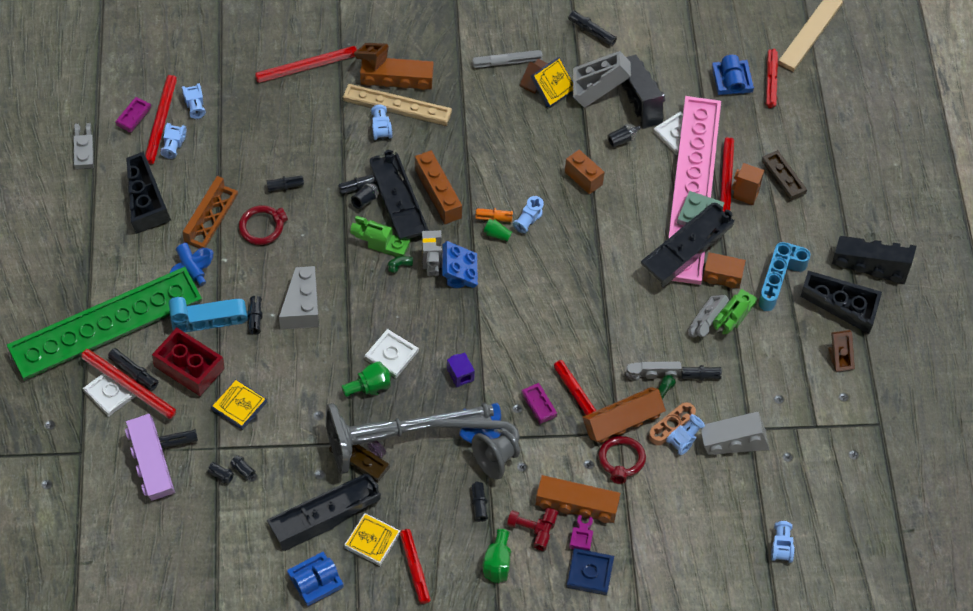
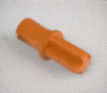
M478 208L476 209L475 218L479 220L496 219L497 221L512 223L513 211L496 210V208L494 210Z

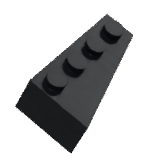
M637 55L628 56L626 58L631 62V77L622 82L621 85L624 91L627 90L630 103H634L636 116L642 119V129L660 125L663 123L665 95L659 90L657 82L651 78L650 72L645 69L643 61H640Z
M144 151L127 157L131 224L135 233L138 234L169 222L171 219Z
M840 236L832 264L860 273L870 274L877 278L891 280L895 283L905 284L917 246L910 245L907 248L901 247L900 243L885 245L882 244V241L878 240L865 242L862 238Z
M808 270L800 297L870 334L882 292Z

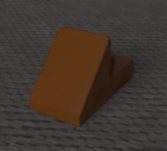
M364 43L354 55L356 59L368 60L375 71L386 61L389 46L385 43Z
M537 59L535 63L529 62L520 82V87L535 94L538 89L530 76L548 63Z
M852 331L832 332V347H829L828 351L835 371L855 369Z

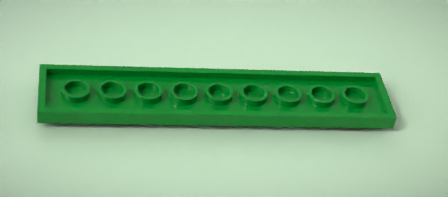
M182 267L7 344V348L23 380H26L80 356L86 349L94 350L170 316L168 303L172 298L182 297L186 300L187 306H192L202 302V297L186 267Z

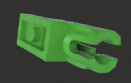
M360 216L355 217L356 224L352 223L350 234L356 238L368 241V248L395 257L405 256L410 246V240L399 241L398 236L392 235L391 227L372 220L368 221Z
M741 289L713 320L714 328L718 330L725 324L722 334H728L734 327L737 328L757 303L758 298Z

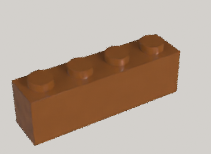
M387 58L374 71L368 60H362L360 84L432 89L434 61Z
M432 150L416 155L415 171L444 224L461 219L462 204Z
M650 387L582 418L589 439L604 442L613 434H622L631 426L637 427L642 425L643 421L647 419L652 420L660 417V414L665 412L666 409L659 389Z
M542 475L535 505L543 509L551 508L558 510L564 514L582 515V518L592 517L603 523H614L621 493Z

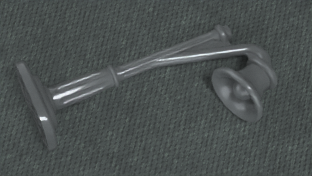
M334 403L326 405L325 423L327 435L340 474L348 473L352 445L377 441L396 435L400 437L404 432L429 427L501 429L502 432L498 438L490 439L481 433L475 434L472 438V450L479 466L494 480L503 477L505 471L504 464L508 459L517 458L520 455L518 443L520 435L518 429L507 421L492 420L491 417L494 416L493 406L486 403L476 408L404 421L396 418L394 421L375 422L350 427L345 423L344 418L339 415L338 408Z

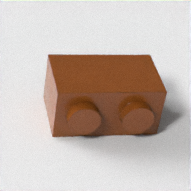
M580 149L566 158L564 172L589 195L603 185L605 172Z
M743 163L741 170L737 169L734 176L735 181L731 189L734 191L733 199L754 205L760 191L764 170Z
M708 252L702 281L739 289L746 260Z

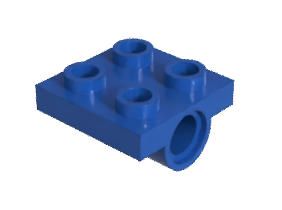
M727 55L721 62L712 63L718 95L753 92L754 86L747 60L739 61L737 55Z
M449 241L443 243L442 270L443 276L447 278L448 286L452 288H461L465 285L471 288L478 285L477 253Z
M324 552L287 570L289 578L307 607L344 588L335 564L331 558H327Z

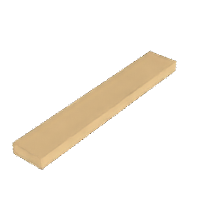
M823 0L779 59L778 65L794 72L842 6L843 1Z
M348 84L343 96V101L370 108L375 105L386 106L387 112L447 126L452 113V108L353 84Z

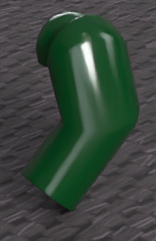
M398 256L390 260L387 264L388 271L396 273L398 266H413V257Z
M671 375L664 376L658 388L662 399L669 389L676 384V380Z

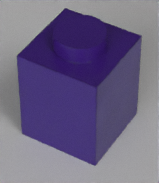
M466 353L455 354L447 359V371L456 388L474 381L475 370Z

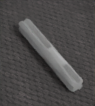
M541 50L474 57L472 60L473 67L480 68L532 62L537 59L542 60Z

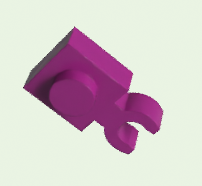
M579 515L577 519L578 528L573 527L569 549L576 548L590 551L593 531L589 529L592 527L593 518L590 517L589 522L585 524L581 521L582 515Z

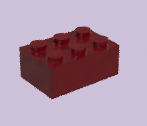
M176 328L152 354L155 368L199 396L205 392L225 369L223 356L179 328Z

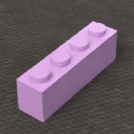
M147 414L126 421L128 428L125 429L128 440H132L133 447H130L133 458L138 460L139 465L136 466L139 477H143L144 484L141 485L144 495H148L153 501L175 493L151 415Z

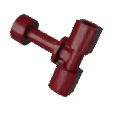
M547 508L543 520L538 519L537 522L519 517L520 512L511 510L507 526L515 528L516 525L535 530L534 534L537 537L534 542V548L546 551L550 540L549 532L555 526L558 511Z

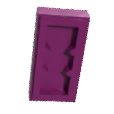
M135 97L115 121L116 126L131 133L151 109V104Z
M540 383L522 390L521 394L539 424L557 417V412Z

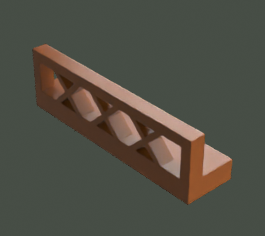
M217 176L183 230L184 243L197 248L207 247L238 195L237 190L224 185V178ZM223 192L231 195L229 199L221 200L220 196ZM222 207L220 213H212L213 208ZM213 220V226L204 228L203 224L205 222ZM204 234L205 236L202 243L194 240L198 235Z

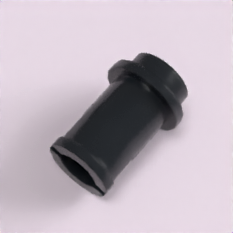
M237 455L231 460V468L233 470L236 469L245 480H250L255 475L256 471L244 461L243 456Z
M212 462L207 470L208 474L220 479L223 484H229L234 477V473L230 468L225 469L215 462Z

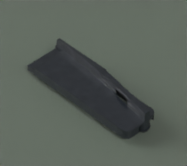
M386 150L384 152L385 157L380 158L379 155L371 157L369 160L370 168L399 241L421 236L422 231H429L398 153L395 152L394 155L392 150ZM398 171L400 172L401 176L403 177V179H404L403 181H402V179L400 178V176H399V174H398Z
M711 203L645 257L641 264L661 282V287L666 286L696 261L712 243L733 227L732 212L730 210L723 211V207L718 203ZM713 230H714L715 232H714V233L710 236V238L708 239L707 237H708V236L713 232Z
M363 474L267 519V523L279 541L282 550L286 551L333 529L360 510L378 502L381 499V494L378 490L379 486L370 475Z

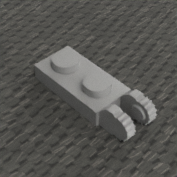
M86 123L87 135H80L81 128L79 124H75L74 167L75 169L94 168L91 123Z
M726 295L711 296L688 329L690 337H697L698 335L704 337L708 334L709 326L713 324V320L729 301Z
M681 362L630 363L627 366L625 375L629 380H638L640 377L655 379L666 375L676 378L680 377Z

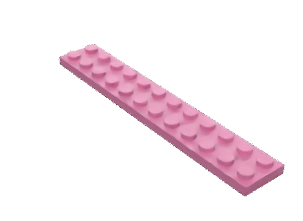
M685 96L668 239L683 227V225L677 224V220L689 191L711 198L721 101ZM705 251L672 281L701 285Z

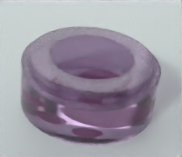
M372 441L367 444L369 450L379 458H382L387 453L386 449L378 441Z

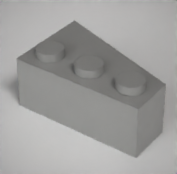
M621 51L573 68V97L584 108L631 77V62Z
M315 266L295 268L279 316L280 329L319 327Z
M759 412L705 424L704 428H701L704 447L708 455L770 450L766 430Z

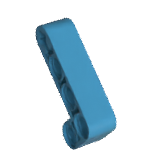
M780 242L776 245L759 299V306L762 310L771 311L775 308L787 269L798 272L807 269L810 260L808 249L786 242Z
M175 297L170 299L168 303L173 331L176 328L183 332H192L242 324L248 319L243 299L187 306L184 298Z

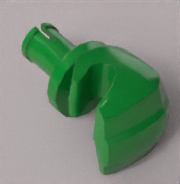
M378 361L358 373L357 380L341 385L345 397L359 391L364 392L365 395H379L378 390H387L391 387V375L388 368Z
M505 529L497 530L495 543L488 546L483 558L482 570L484 577L493 583L506 582L509 575L511 549L507 547L509 531Z

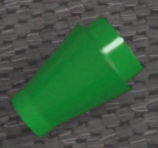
M489 219L483 231L487 236L507 242L512 234V231L508 230L496 219Z

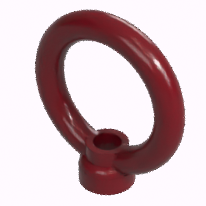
M265 205L255 206L248 209L240 218L239 231L247 242L254 245H266L275 241L281 235L284 222L288 221V218L282 207L276 210ZM257 213L270 214L276 223V228L269 236L263 238L254 237L246 229L249 218Z
M617 436L608 439L602 444L598 458L603 469L611 474V481L616 484H623L626 482L627 477L637 474L644 467L646 453L643 446L635 439ZM626 444L636 450L638 461L633 467L628 469L623 466L613 467L607 461V451L614 445Z

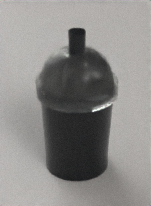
M625 124L623 127L608 134V141L613 148L626 142L634 141L641 127Z
M371 183L363 185L351 197L352 205L357 209H361L366 204L376 200L379 194L378 186Z

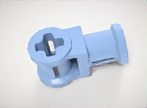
M200 83L187 88L183 86V98L187 108H190V117L194 119L202 118L206 111L202 107L203 95Z
M375 105L371 108V114L374 117L372 118L374 140L382 137L392 138L391 122H389V116L386 117L387 108L383 105Z
M171 123L166 124L163 137L165 145L160 151L162 156L167 159L176 158L177 147L181 148L182 142H184L186 137V126L178 127L172 126Z
M532 196L527 200V205L524 207L522 215L513 222V227L518 232L526 233L529 225H533L542 216L543 200L538 196Z
M694 414L689 416L690 420L684 426H679L666 439L668 444L671 443L678 450L679 455L685 454L691 448L693 442L697 439L694 435L700 428L705 427L704 422Z
M787 521L776 522L774 524L776 536L772 544L771 560H788L789 563H792L794 558L793 537H790L792 524Z

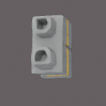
M441 230L422 231L423 269H427V276L439 275L438 268H442Z

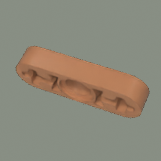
M691 403L679 405L651 428L649 434L650 442L654 445L664 444L667 437L679 426H684L690 420L689 416L691 414L695 415V407ZM683 411H685V412L690 411V414H687V413H686L685 415L682 416ZM674 420L678 426L674 428L669 427L667 422ZM663 431L662 437H655V433L660 434Z

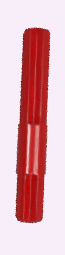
M776 49L768 50L766 105L768 108L775 107L777 102L778 52Z
M563 360L555 362V370L584 413L588 415L595 412L596 409Z
M410 529L401 530L400 536L420 604L429 603L430 596Z

